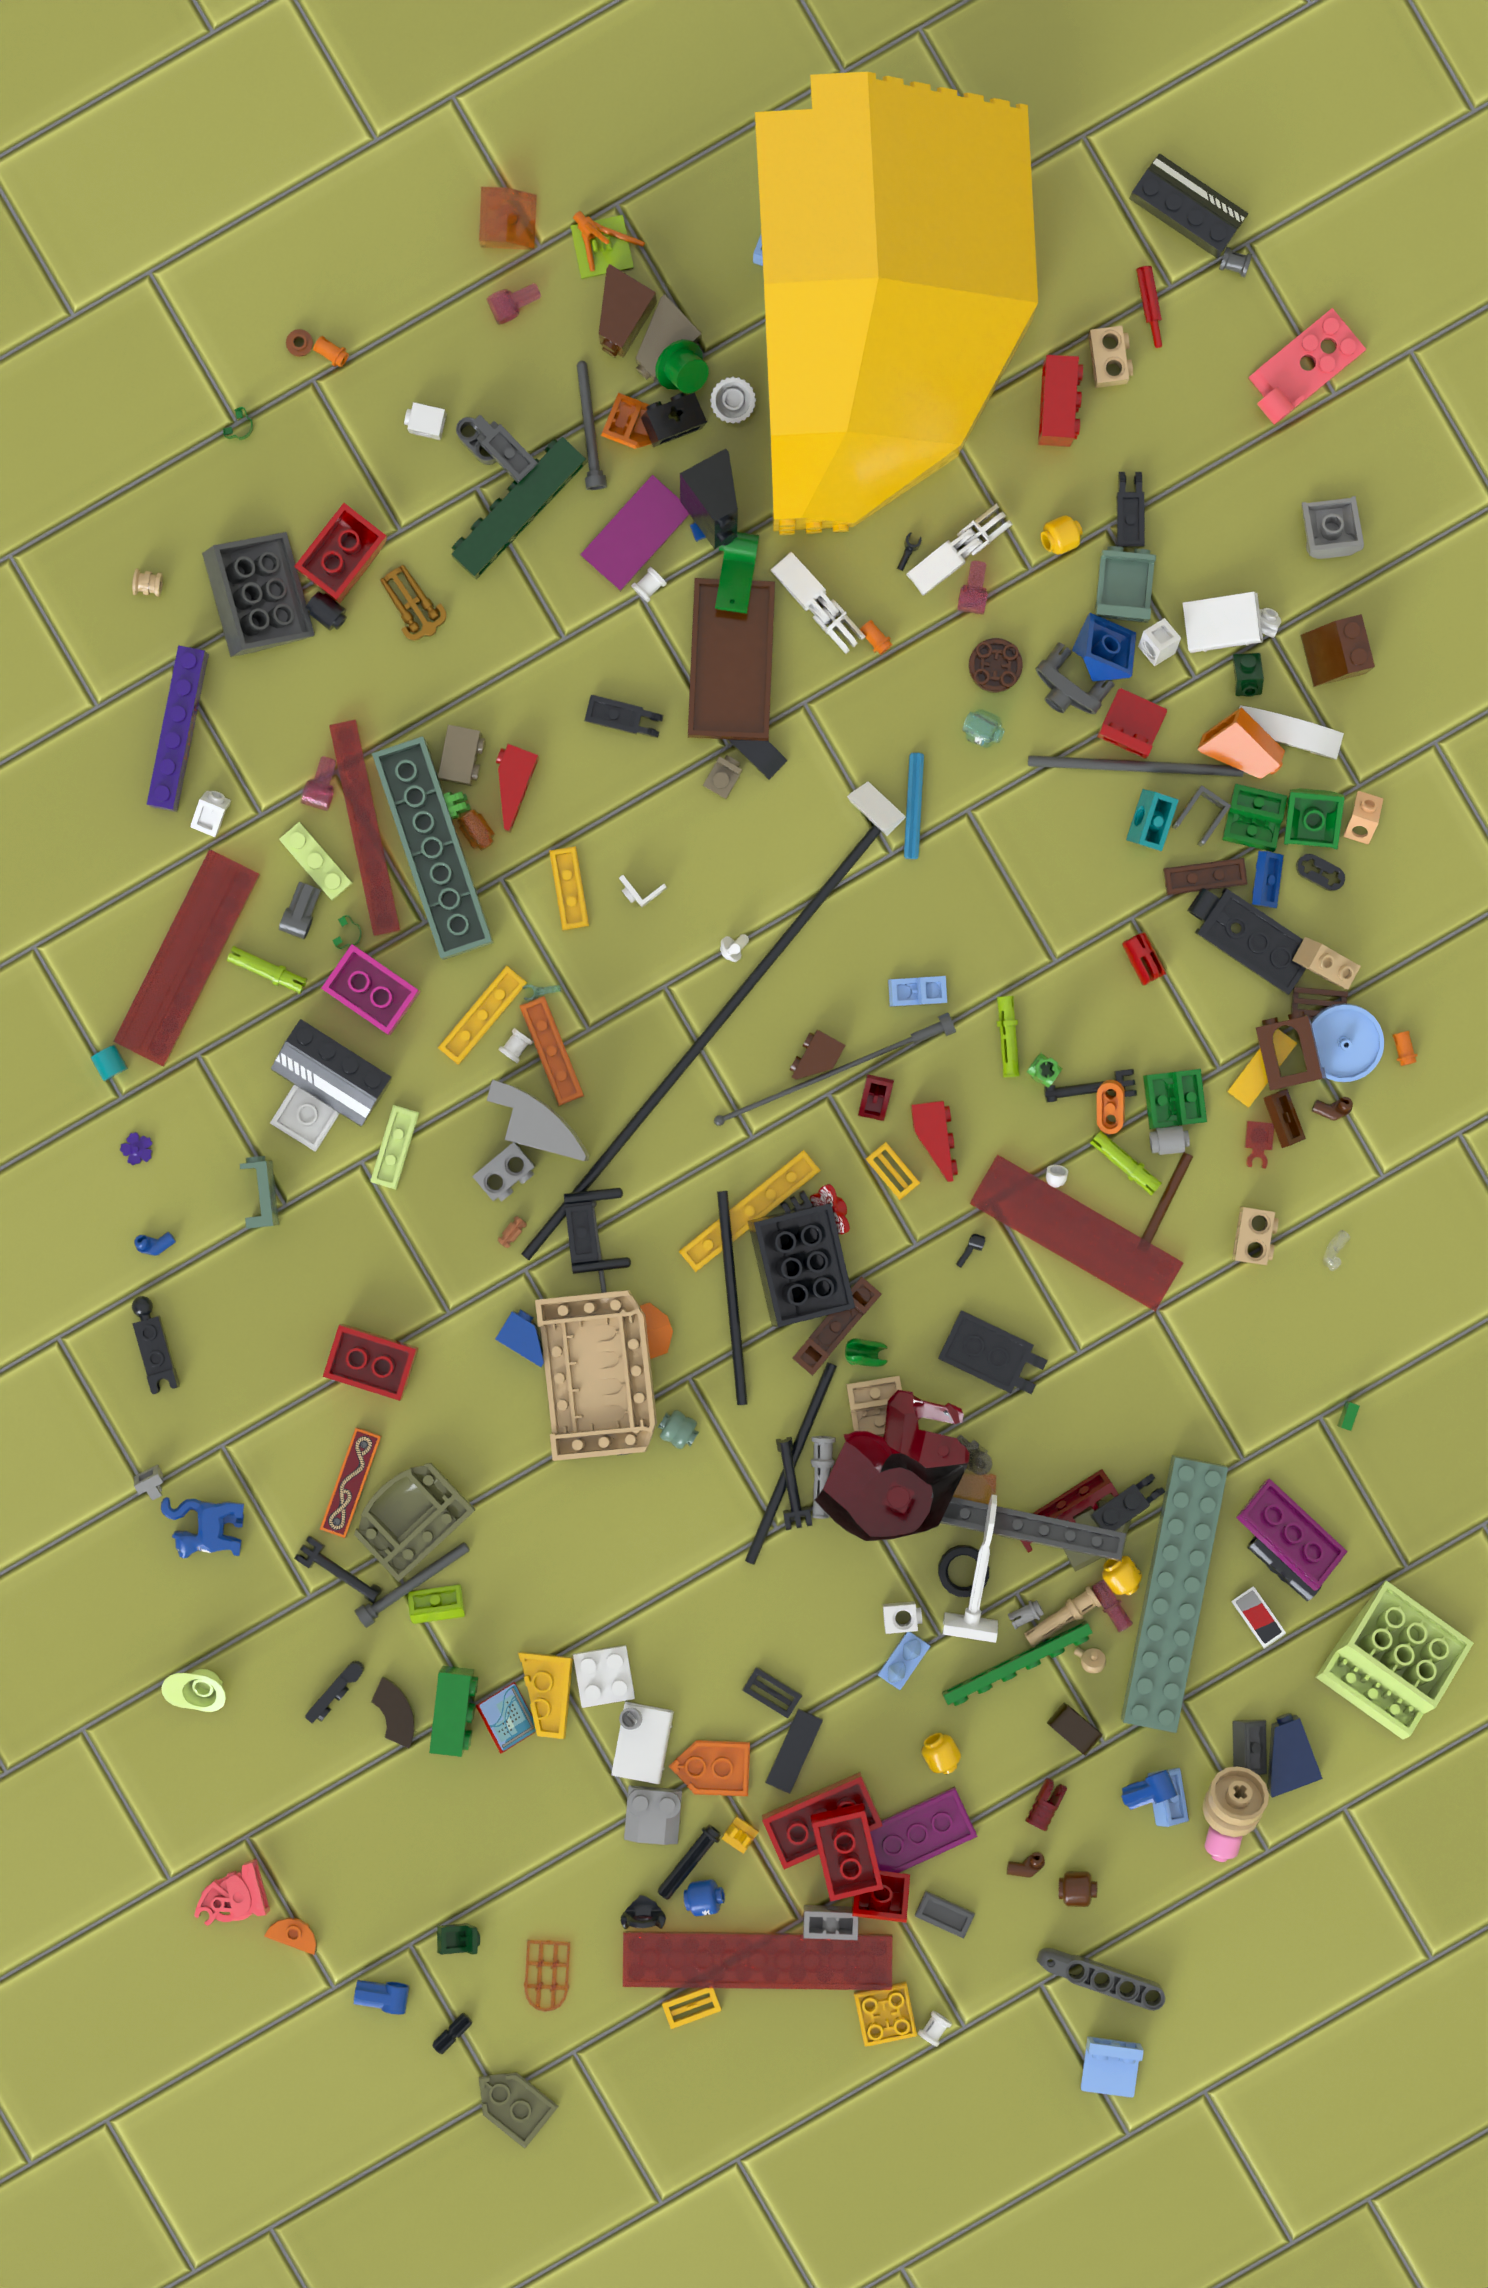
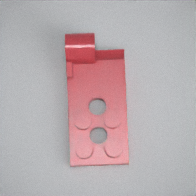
M1333 308L1248 377L1264 397L1257 405L1274 425L1366 351L1363 344ZM1331 340L1335 344V351L1330 354L1323 352L1321 342ZM1301 358H1312L1315 363L1314 369L1310 371L1302 369L1300 366Z

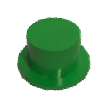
M681 339L671 343L663 350L658 357L655 372L658 382L665 388L679 389L683 393H693L698 391L707 381L709 367L703 360V353L699 345L691 340Z

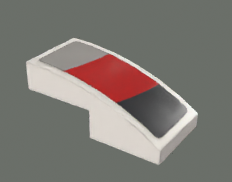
M1254 1586L1231 1601L1264 1649L1286 1634Z

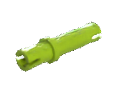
M236 946L232 947V954L229 953L227 962L273 981V985L279 986L280 984L298 994L303 992L304 989L302 988L306 986L307 978L287 971L283 965L278 967Z
M1014 996L997 997L999 1013L997 1027L1000 1028L1003 1078L1020 1076L1016 1037L1018 1020H1015Z
M1101 1130L1090 1142L1091 1145L1124 1171L1130 1181L1134 1180L1150 1196L1162 1184L1161 1181L1144 1168L1145 1165L1142 1162L1138 1163Z

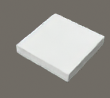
M293 1085L270 1124L316 1152L340 1113L298 1086Z

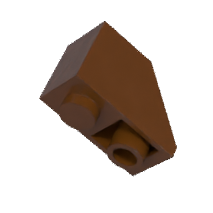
M819 1030L816 1031L815 1035L809 1033L802 1046L806 1048L803 1057L796 1056L789 1069L794 1072L791 1078L798 1080L832 1070L846 1045Z

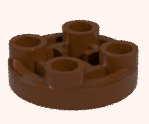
M991 638L979 643L969 659V673L973 682L987 692L999 693L1010 689L1016 684L1022 673L1023 662L1018 648L1004 639Z

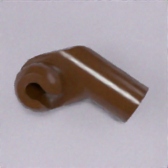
M1342 1097L1330 1105L1316 1100L1312 1112L1335 1121L1352 1111L1353 1102L1348 1097Z
M1034 1852L1022 1863L1008 1861L1007 1875L1026 1878L1033 1877L1045 1864L1043 1854Z

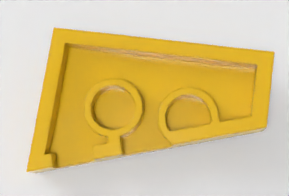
M519 1652L537 1736L565 1739L573 1657Z

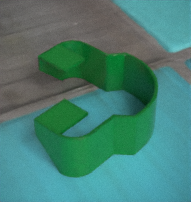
M239 407L235 409L237 419L243 418L242 410H245V408ZM246 410V417L251 421L249 433L240 438L236 435L227 437L225 435L233 434L232 427L223 428V434L227 439L238 438L243 440L251 435L253 422L248 418Z
M345 915L338 919L342 927L348 924L345 917L349 916ZM359 925L358 927L360 929V937L359 940L353 945L358 944L362 937V931ZM340 936L332 940L336 947L343 942ZM347 944V945H345V946H343V947H341V948H338V949H343V948H345L346 946H348L349 944Z

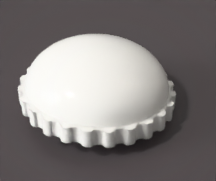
M732 376L731 378L726 377L725 380L722 379L720 383L716 384L711 393L712 398L710 402L712 403L713 413H716V416L721 418V421H726V423L731 422L734 424L735 422L740 423L741 420L744 421L746 417L750 416L755 407L756 398L754 397L753 387H750V383L745 382V379H740V377L735 378Z

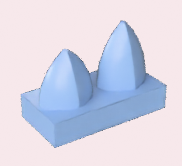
M906 1632L879 1671L878 1676L901 1690L930 1648V1645L912 1632Z

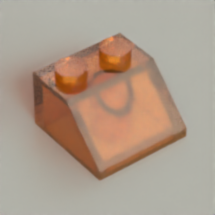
M481 187L479 229L481 248L535 250L537 195L511 188Z

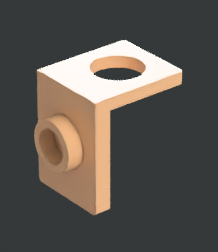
M1358 791L1352 816L1343 837L1369 844L1379 823L1383 798ZM1363 826L1367 829L1368 833L1358 835L1354 833L1353 828Z

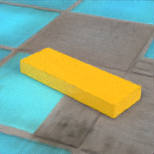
M576 846L550 850L562 930L588 927L589 921Z
M1277 1029L1273 1035V1043L1280 1067L1297 1043ZM1260 1048L1227 1090V1093L1247 1108L1251 1106L1268 1083Z

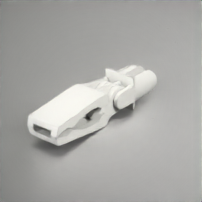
M997 503L957 534V539L953 542L946 541L906 574L922 596L964 565L966 557L970 554L976 555L1013 525L1008 520L989 536L986 534L1006 517L1004 512H1001L983 527L980 526L983 521L1000 508ZM973 526H974V527L976 528V530L978 531L977 533H975V531H973V529H972ZM980 536H982L983 539L985 540L984 543H983L982 540H980V538H979ZM965 545V547L962 548L959 552L957 551L959 548Z
M789 552L770 569L805 611L809 609L814 614L813 619L845 654L850 650L834 632L835 630L852 647H855L858 643L844 627V622L859 639L863 640L866 637L847 616L846 611L834 599L829 600L825 595L827 594L825 592L826 589L792 552Z

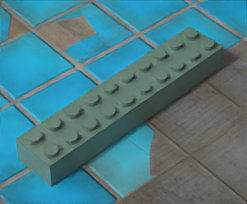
M1175 1455L1171 1457L1121 1714L1123 1723L1177 1733L1228 1467L1225 1465Z

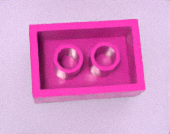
M353 944L348 948L321 988L390 1036L421 992Z

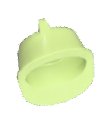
M199 1669L192 1673H175L167 1677L161 1687L162 1695L166 1701L181 1708L213 1712L223 1707L226 1700V1694L222 1687L223 1681L208 1669Z

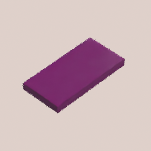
M652 475L580 555L621 592L690 514L682 505L680 499Z
M1270 1478L1264 1481L1236 1517L1314 1591L1321 1587L1348 1552Z
M955 1786L883 1819V1826L870 1832L879 1870L896 1873L907 1870L978 1837Z

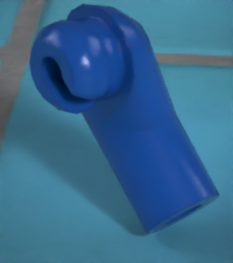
M169 1231L159 1239L139 1235L134 1240L136 1249L139 1252L153 1256L161 1254L176 1243L175 1238Z

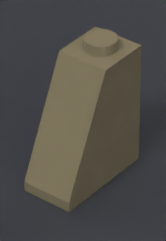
M665 294L660 298L636 356L637 371L646 380L650 377L654 382L657 381L655 366L658 357L666 347L681 339L691 340L696 344L702 339L701 332Z

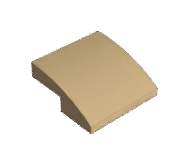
M900 1376L846 1384L854 1431H868L881 1437L884 1436L887 1401L897 1390H902Z

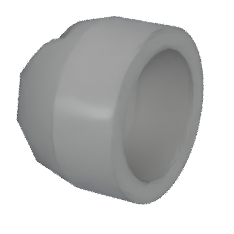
M626 1708L620 1714V1724L628 1730L636 1729L642 1723V1714L636 1708ZM629 1712H630V1713L633 1715V1717L637 1720V1723H636V1724L633 1722V1720H632L629 1716H627V1714H628Z

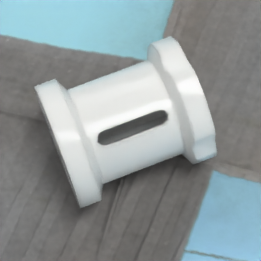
M652 567L647 569L648 573L637 584L633 583L631 585L647 603L661 586L665 587L667 585L665 580Z
M513 1028L512 1036L498 1050L518 1064L520 1061L519 1056L527 1045H531L533 1041Z
M933 2010L931 2012L932 2017L924 2029L919 2030L918 2034L927 2042L937 2047L939 2045L938 2040L946 2028L951 2027L952 2023Z

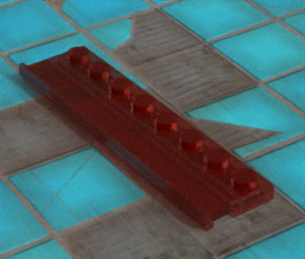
M209 849L113 1042L165 1067L260 877L259 873Z
M999 1155L995 1157L969 1203L1155 1312L1183 1265V1262Z

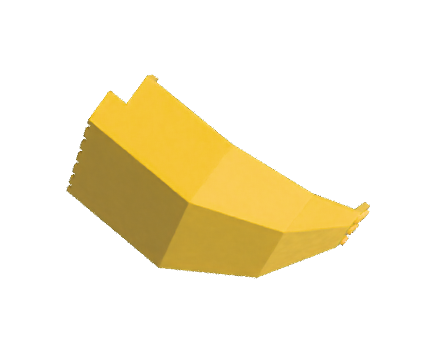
M850 72L810 75L812 109L755 112L771 430L773 531H779V535H793L795 530H806V534L822 533V529L833 528V532H847L849 527L856 526L958 457L1029 329L1038 305L1028 105L1019 103L1014 108L1010 107V101L992 98L990 102H985L983 95L964 93V97L957 95V90L939 87L937 91H932L930 84L913 81L908 86L904 85L901 78L884 76L883 80L876 79V73Z

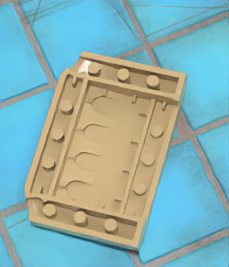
M630 1290L535 1300L537 1323L541 1329L552 1429L550 1434L552 1460L558 1461L646 1452L657 1425L646 1316Z

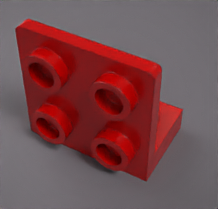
M1119 688L1097 737L1146 759L1151 752L1152 744L1167 714V709Z

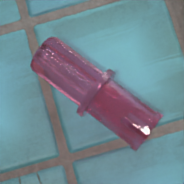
M1104 1580L1096 1582L1092 1586V1590L1104 1607L1102 1611L1104 1613L1107 1612L1117 1631L1121 1632L1130 1627L1133 1622L1130 1621L1120 1605L1122 1601L1120 1599L1117 1600Z

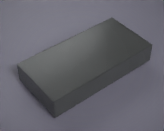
M925 1891L915 1913V1917L963 1939L975 1915L974 1912L928 1891Z

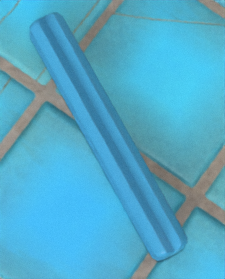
M911 753L909 755L904 857L906 859H917L919 857L924 754Z

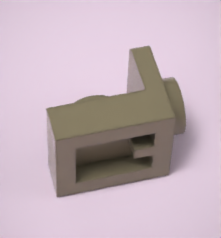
M726 755L725 759L719 756L703 786L722 798L727 799L742 773V769L739 768L740 762Z

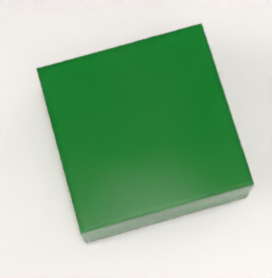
M1346 1401L1337 1426L1351 1431L1360 1405Z

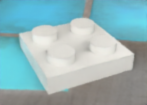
M626 1645L573 1654L582 1708L635 1699Z

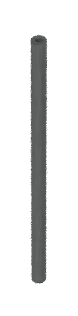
M1028 755V766L1243 777V771L1230 765Z

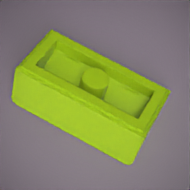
M461 1584L410 1591L408 1593L409 1615L413 1624L465 1617Z

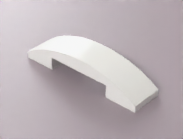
M1242 705L1239 706L1277 743L1337 760L1344 733L1286 715Z

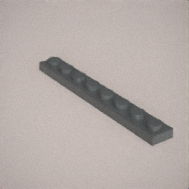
M952 1497L940 1523L984 1532L989 1504ZM998 1506L996 1508L994 1535L1122 1561L1127 1538L1126 1533Z

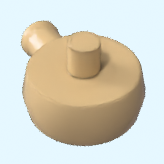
M1077 1647L1074 1651V1655L1081 1658V1665L1086 1672L1095 1674L1104 1669L1106 1657L1101 1650L1091 1648L1084 1651Z

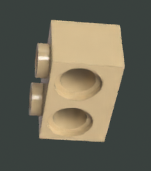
M1122 326L1090 330L1088 338L1095 388L1127 384L1129 376H1133L1132 360H1127L1126 349L1130 348L1128 333H1123ZM1111 337L1116 341L1117 347L1107 349L1104 347L1102 340ZM1109 364L1117 365L1120 368V374L1117 376L1109 375L1106 371V366Z
M1307 937L1303 939L1292 960L1327 981L1347 990L1361 967L1325 945Z
M1240 1207L1232 1260L1267 1265L1268 1260L1272 1261L1274 1245L1270 1244L1272 1233H1277L1279 1221L1278 1218H1275V1212ZM1257 1215L1262 1216L1265 1220V1226L1260 1231H1256L1252 1227V1219ZM1252 1242H1257L1261 1247V1252L1257 1257H1251L1247 1252V1248Z

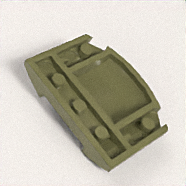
M426 1463L424 1466L403 1471L383 1485L364 1508L361 1514L359 1529L356 1528L354 1535L399 1582L475 1511V1508L432 1463Z

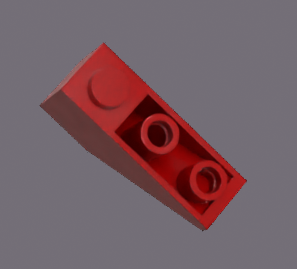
M944 1101L911 1105L914 1133L946 1181H954L953 1176L958 1175L956 1159L951 1160L950 1149H954L953 1132L948 1133L946 1123L951 1122L950 1107L944 1106Z

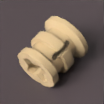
M136 568L132 583L133 595L143 592L144 595L154 593L155 596L160 597L163 586V573L158 572L156 575L152 574L151 571L141 573L139 568Z

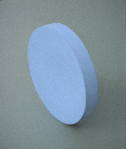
M1335 1004L1320 1011L1311 1021L1321 1067H1324L1328 1079L1337 1082L1355 1081L1368 1075L1379 1063L1384 1050L1383 1032L1375 1017L1364 1008L1354 1004Z

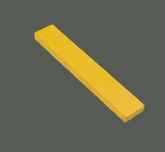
M804 1150L729 1210L732 1242L749 1229V1220L766 1216L821 1171ZM720 1219L679 1251L695 1272L722 1251Z

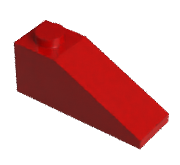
M507 744L506 749H500L496 763L500 764L498 773L504 830L511 833L539 756Z

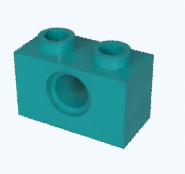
M1142 789L1126 840L1162 851L1179 800L1154 791Z

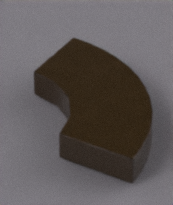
M382 1677L371 1702L379 1707L385 1716L387 1725L385 1738L410 1748L415 1728L411 1706L402 1690L389 1679Z

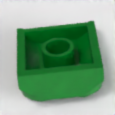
M1291 789L1287 799L1288 809L1284 844L1338 849L1345 796L1325 790Z

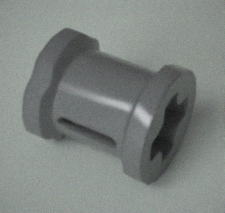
M1226 246L1219 270L1228 269L1240 273L1241 277L1245 278L1252 254L1243 255L1231 251L1230 247Z

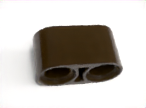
M1065 1702L1047 1722L1050 1727L1085 1756L1103 1736L1100 1731Z

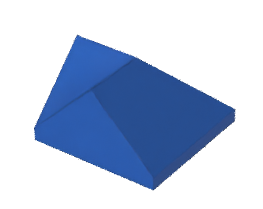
M1090 613L1083 624L1072 651L1084 659L1092 681L1130 678L1133 673L1136 632Z

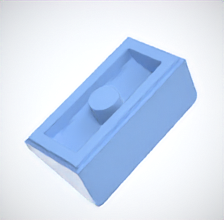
M1180 1768L1168 1769L1177 1796L1156 1804L1152 1802L1157 1826L1169 1827L1189 1821ZM1156 1771V1772L1148 1773V1776L1153 1775V1774L1158 1773V1772H1161V1771Z

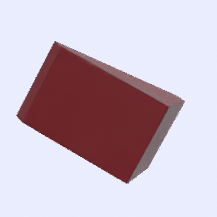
M867 1074L858 1116L884 1121L894 1080Z

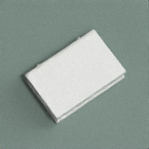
M1248 592L1183 603L1187 644L1190 653L1241 645L1249 646V644L1263 642L1258 593Z
M625 1701L624 1709L636 1708L640 1711L642 1723L633 1730L625 1729L620 1725L611 1775L660 1784L662 1772L665 1769L664 1761L674 1711ZM629 1712V1713L627 1714V1716H629V1717L633 1720V1722L636 1724V1723H637V1720H636V1719L633 1717V1715Z

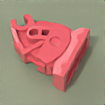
M257 1858L245 1862L242 1865L241 1871L229 1872L224 1878L215 1879L201 1893L202 1896L197 1904L194 1916L199 1918L202 1911L208 1912L209 1919L204 1923L208 1926L215 1919L221 1922L244 1920L253 1913L257 1916L267 1915L270 1908ZM221 1912H230V1914H222Z

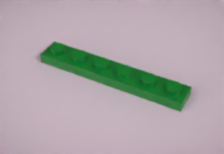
M1084 1621L1036 1645L1034 1648L1025 1650L943 1691L942 1694L947 1705L952 1703L954 1706L960 1705L969 1699L968 1695L976 1691L978 1694L984 1693L993 1688L992 1683L1000 1679L1002 1682H1006L1017 1676L1016 1671L1024 1667L1030 1670L1041 1664L1040 1659L1048 1655L1054 1658L1065 1652L1064 1647L1072 1643L1078 1646L1088 1641V1635L1093 1632L1087 1621Z

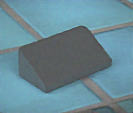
M1266 1720L1233 1721V1767L1247 1768L1258 1775L1267 1774Z

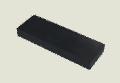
M798 1708L765 1783L789 1794L791 1793L823 1722L822 1718Z

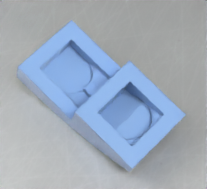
M946 976L888 980L890 1007L947 1003Z

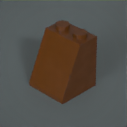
M610 264L606 269L599 339L604 352L612 357H616L618 354L624 358L657 304L656 292Z
M1362 614L1333 621L1300 635L1313 687L1364 675L1375 667Z

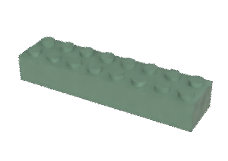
M422 736L372 753L440 958L445 960L494 943L453 820L450 817L426 739Z

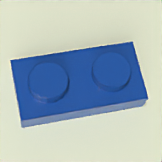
M1258 851L1252 905L1277 908L1284 855L1268 851Z

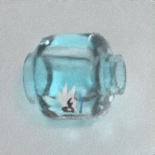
M984 709L970 712L962 729L968 741L983 748L991 747L994 742L999 743L1005 731L1001 727V717Z

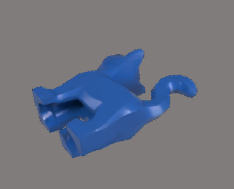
M166 1497L161 1501L162 1514L169 1519L176 1520L182 1518L191 1509L197 1511L198 1514L197 1534L188 1531H174V1534H172V1538H175L179 1557L188 1558L196 1551L212 1553L221 1550H231L234 1556H240L242 1540L223 1535L224 1524L233 1523L238 1528L243 1527L244 1503L227 1501L216 1504L197 1499H186L178 1508L172 1509L170 1498Z

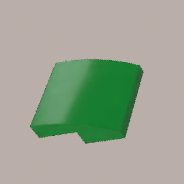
M1235 784L1222 840L1275 852L1288 796Z
M1201 1069L1143 1076L1149 1129L1207 1122Z

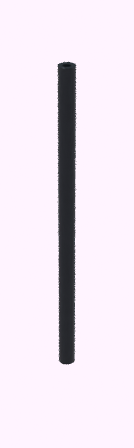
M725 1190L717 1191L736 1399L737 1405H747L728 1191Z
M829 1362L825 1366L793 1443L794 1449L791 1452L794 1469L837 1368L836 1365ZM784 1468L745 1559L746 1562L753 1565L756 1563L787 1488Z

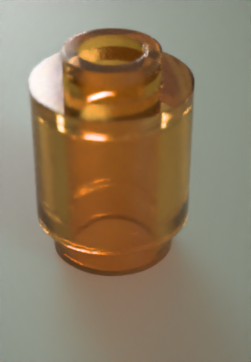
M475 809L466 813L457 821L460 825L459 830L473 850L479 848L482 851L494 843L492 839L495 836L494 831L482 814H478Z

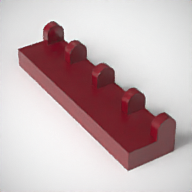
M1101 1469L1032 1514L1076 1523L1073 1518L1075 1515L1089 1506L1095 1511L1098 1509L1095 1502L1110 1493L1114 1498L1119 1494L1103 1469ZM1020 1540L1028 1553L1033 1550L1030 1545L1031 1542Z

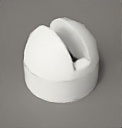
M1061 1165L1048 1166L1046 1172L1047 1183L1054 1188L1063 1186L1068 1177V1170Z

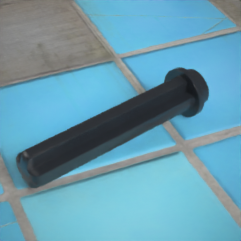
M708 1825L701 1829L703 1831L701 1836L658 1888L660 1896L666 1900L670 1899L714 1842L719 1843L721 1833L716 1828Z

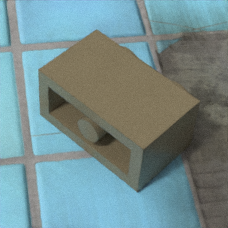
M448 725L438 774L439 780L467 786L472 785V780L477 781L480 765L476 764L477 755L483 753L485 738H481L482 733L480 731Z

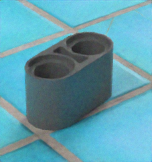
M470 417L461 419L457 423L456 432L462 444L481 463L485 465L496 463L497 461L492 456L484 457L480 454L482 446L476 439L480 435L477 431L474 436L469 438L462 435L463 428L471 425L475 419Z

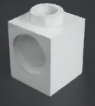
M413 402L412 409H407L404 425H408L407 429L411 434L441 440L447 413L445 409Z
M1164 618L1143 631L1138 647L1153 666H1156L1176 653L1181 637Z
M915 1601L883 1604L886 1634L918 1631L917 1624H922L921 1608H916ZM905 1610L910 1613V1620L906 1624H899L895 1620V1616L899 1611Z

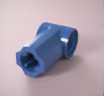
M1167 1769L1150 1775L1145 1780L1122 1788L1121 1797L1124 1804L1132 1810L1155 1802V1804L1177 1796V1792Z
M357 1980L354 2004L381 2008L383 2012L390 2014H405L409 1985L399 1982H386V1984Z

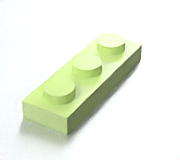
M300 822L279 839L332 901L353 884Z

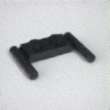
M621 1188L564 1194L573 1274L621 1269L631 1266L629 1257L598 1260L592 1201L621 1198L623 1196Z

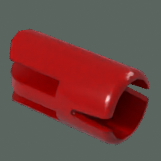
M1146 932L1139 933L1122 943L1143 986L1147 985L1150 981L1158 979V977L1166 975V971Z

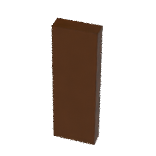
M1244 858L1163 869L1167 896L1197 892L1202 888L1212 890L1248 884Z

